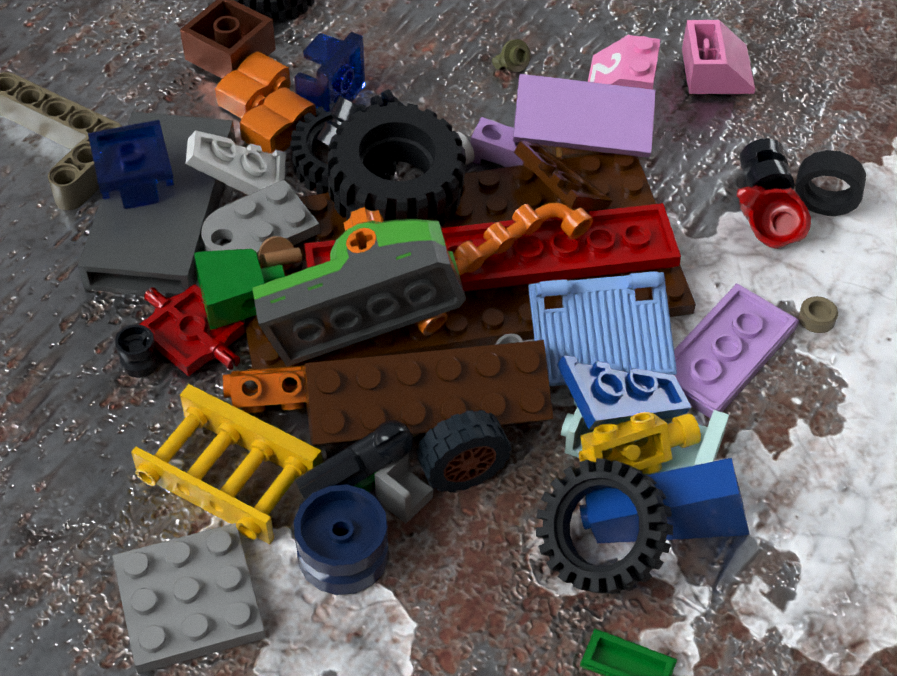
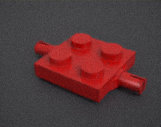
M193 284L181 294L166 298L155 287H151L150 291L147 290L145 292L144 300L156 309L151 316L138 325H143L151 330L155 340V348L187 376H190L205 363L215 358L225 365L228 370H233L234 366H238L240 357L227 347L246 333L245 325L242 321H238L210 330L200 287Z

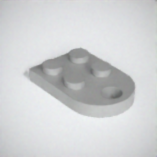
M281 180L212 212L204 221L201 234L205 251L251 248L256 251L258 257L259 248L266 239L272 236H281L289 240L294 246L320 234V225L285 180ZM219 239L231 240L226 245L214 244Z

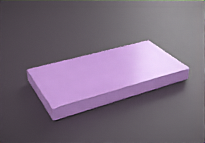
M520 74L512 142H520L522 140L546 146L649 158L652 150L656 90Z
M736 283L674 349L677 374L674 376L678 380L691 407L710 419L713 410L723 412L797 329L799 319Z

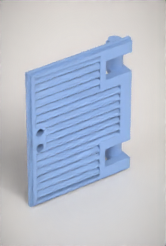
M663 272L631 273L626 276L567 281V279L541 281L528 285L534 341L544 340L549 386L567 385L557 366L563 355L576 357L577 363L593 366L596 361L609 363L610 369L630 372L632 368L669 375L677 374ZM651 287L653 300L636 301V288ZM561 295L563 308L545 309L544 297Z

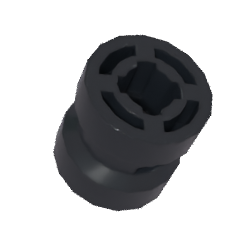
M136 324L129 325L117 333L115 346L124 373L135 378L146 377L152 374L158 367L159 357L151 330L143 325Z

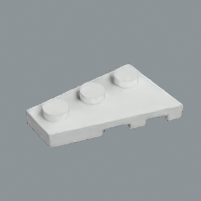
M195 130L188 138L185 164L250 195L274 183L285 180L286 152L275 150L271 154L263 152L261 146L249 144L246 148L236 145L230 138Z

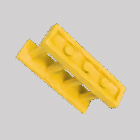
M188 384L180 394L185 418L154 455L138 447L131 451L137 476L144 483L150 486L157 484L230 524L236 523V528L245 537L253 540L258 538L271 544L274 540L272 520L268 515L297 477L323 462L322 451ZM204 427L217 434L187 472L169 464V461L197 428ZM237 444L250 451L220 490L201 481L229 445ZM263 461H271L284 468L254 508L235 498Z

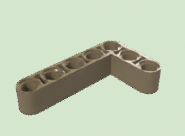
M10 72L0 73V115L71 149L68 154L51 168L48 173V180L57 207L63 210L79 208L108 181L125 133L123 126Z

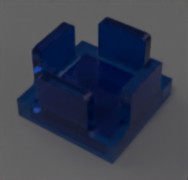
M351 32L344 40H339L322 33L318 34L303 51L305 59L321 64V67L316 71L317 79L298 72L294 77L296 94L314 103L316 108L322 106L326 112H330L329 104L335 103L339 95L352 102L365 87L363 36Z
M159 120L88 133L98 184L103 199L110 198L109 192L119 191L123 208L131 209L158 203L159 196L156 187L158 182L166 181L167 186L174 185L172 168Z

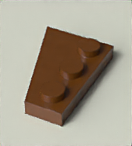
M520 140L514 153L523 161L522 165L535 173L569 208H583L586 212L607 210L613 202L612 199L538 143Z

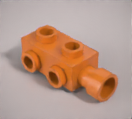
M304 366L248 369L224 374V398H231L232 406L236 408L242 407V411L246 413L265 411V405L281 404L282 410L304 408V402H306ZM292 377L297 382L295 384H287L284 379ZM249 380L254 381L257 387H249L245 382Z

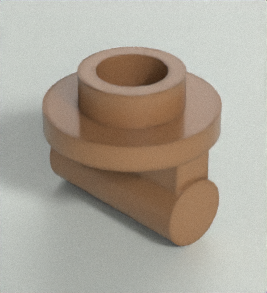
M272 236L266 239L260 246L258 258L263 268L282 264L283 270L286 271L293 263L302 261V254L300 248H294L293 244L286 238Z

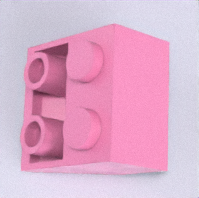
M687 20L682 54L689 94H754L755 85L747 45L720 20Z

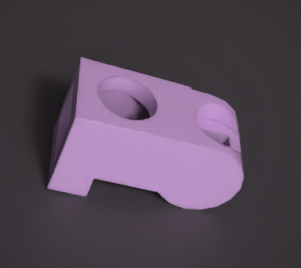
M481 117L470 140L475 155L473 163L480 164L481 160L484 159L503 165L504 168L522 165L523 161L514 153L519 142H512L514 128Z

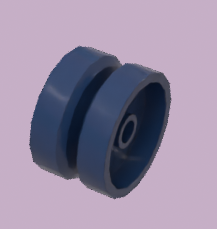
M350 485L328 486L312 493L300 505L294 519V536L298 564L305 579L320 591L335 595L355 594L372 586L384 573L389 559L386 512L379 500L365 489Z

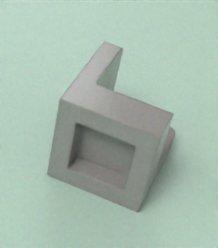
M409 455L398 461L391 462L375 473L376 498L382 506L404 523H407L433 498V489L409 471Z

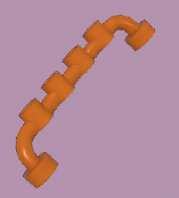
M548 203L536 210L529 204H524L514 212L512 220L515 223L505 229L500 222H496L485 231L483 238L486 242L476 247L471 241H466L456 249L454 257L457 259L456 264L459 275L461 276L467 271L469 273L476 271L482 266L485 259L496 252L498 254L505 252L516 239L524 234H533L549 218L558 217L564 220L561 229L572 240L579 238L590 228L593 218L583 208L573 210L561 203ZM442 313L414 324L425 336L431 335L444 325L448 315Z

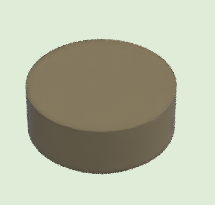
M820 296L810 297L804 300L798 315L799 322L805 329L811 332L825 333L834 327L838 317V309L827 298Z

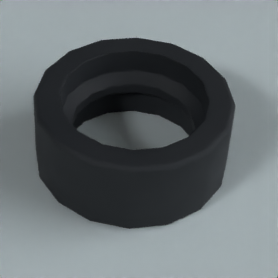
M825 150L815 152L805 158L800 165L795 191L809 211L826 216L845 215L855 210L863 199L866 172L858 160L841 151ZM820 176H832L844 180L850 187L841 191H829L816 186L811 180Z

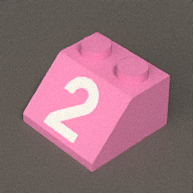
M627 35L594 54L588 82L653 89L661 39Z

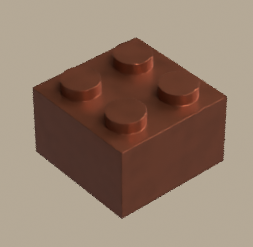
M234 0L214 1L180 29L185 60L220 78L237 70L240 64L252 53L259 51L269 56L276 50L273 19Z

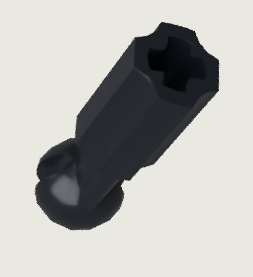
M389 420L381 423L372 433L297 477L295 481L300 493L306 500L312 493L328 486L356 485L391 462L406 457L413 446V435L407 425L400 421Z

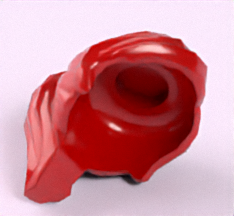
M756 185L737 190V197L740 200L739 205L743 215L748 220L755 237L766 246L778 249L790 243L800 242L807 236L811 228V216L808 208L793 189L773 188L765 190V188Z

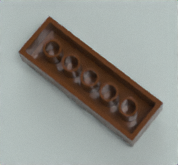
M544 340L305 363L303 367L310 442L314 447L355 443L375 431L381 423L389 420H397L406 424L413 436H422L437 426L439 422L445 421L453 415L471 410L473 412L483 410L486 413L494 414L501 427L543 423L553 419Z

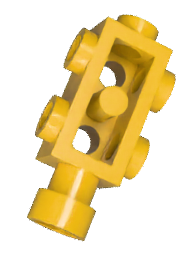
M638 413L633 415L628 421L616 425L602 424L595 427L593 432L580 435L582 451L579 452V461L589 460L596 462V458L610 461L615 460L642 471L643 474L656 473L662 469L663 462L673 460L671 448L676 446L686 448L700 443V428L691 413L674 417L671 423L668 424L654 413Z

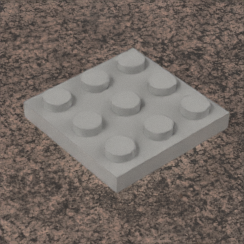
M236 523L112 555L133 659L138 674L266 638Z

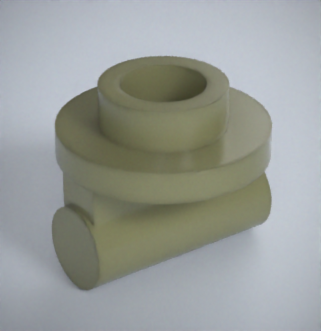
M520 39L509 40L503 46L502 52L492 58V64L496 69L505 66L511 72H521L529 64L530 50L527 44Z

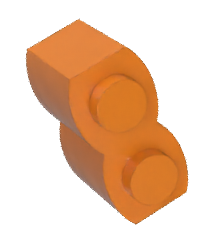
M259 51L252 53L240 64L237 70L228 73L217 84L215 92L218 106L242 118L248 110L258 105H263L264 100L270 93L283 87L290 89L289 67Z
M286 87L280 88L270 93L264 100L263 105H258L244 113L239 122L241 140L247 144L261 146L263 152L271 154L275 150L284 152L291 145V135L293 130L296 131V124L299 120L305 122L304 116L309 112L316 117V105Z

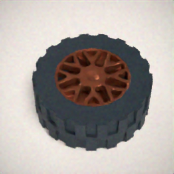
M471 410L453 415L451 418L439 422L433 429H430L426 436L420 440L416 454L424 474L433 489L437 488L441 492H456L457 490L463 491L469 489V487L477 486L486 479L493 477L499 469L504 467L506 460H509V452L512 449L494 414L486 413L483 410L476 412Z

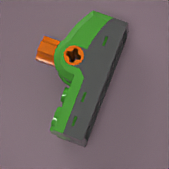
M365 207L350 212V218L343 223L345 232L335 241L331 249L330 261L253 287L258 325L286 367L460 308L466 297L452 251H447L439 221L421 219L384 221L379 210L369 211Z

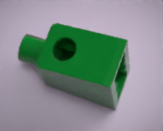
M251 248L194 253L198 282L210 330L257 315L252 288L274 279L285 277L282 264L260 268L256 251Z

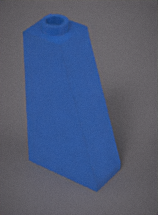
M732 458L647 475L656 482L654 486L665 494L664 505L671 508L672 516L667 517V522L673 525V535L667 534L666 540L731 537L750 534ZM606 487L596 489L585 496L586 504L580 505L581 520L585 530H592L597 544L636 542L639 532V517L636 507L626 494L619 489Z

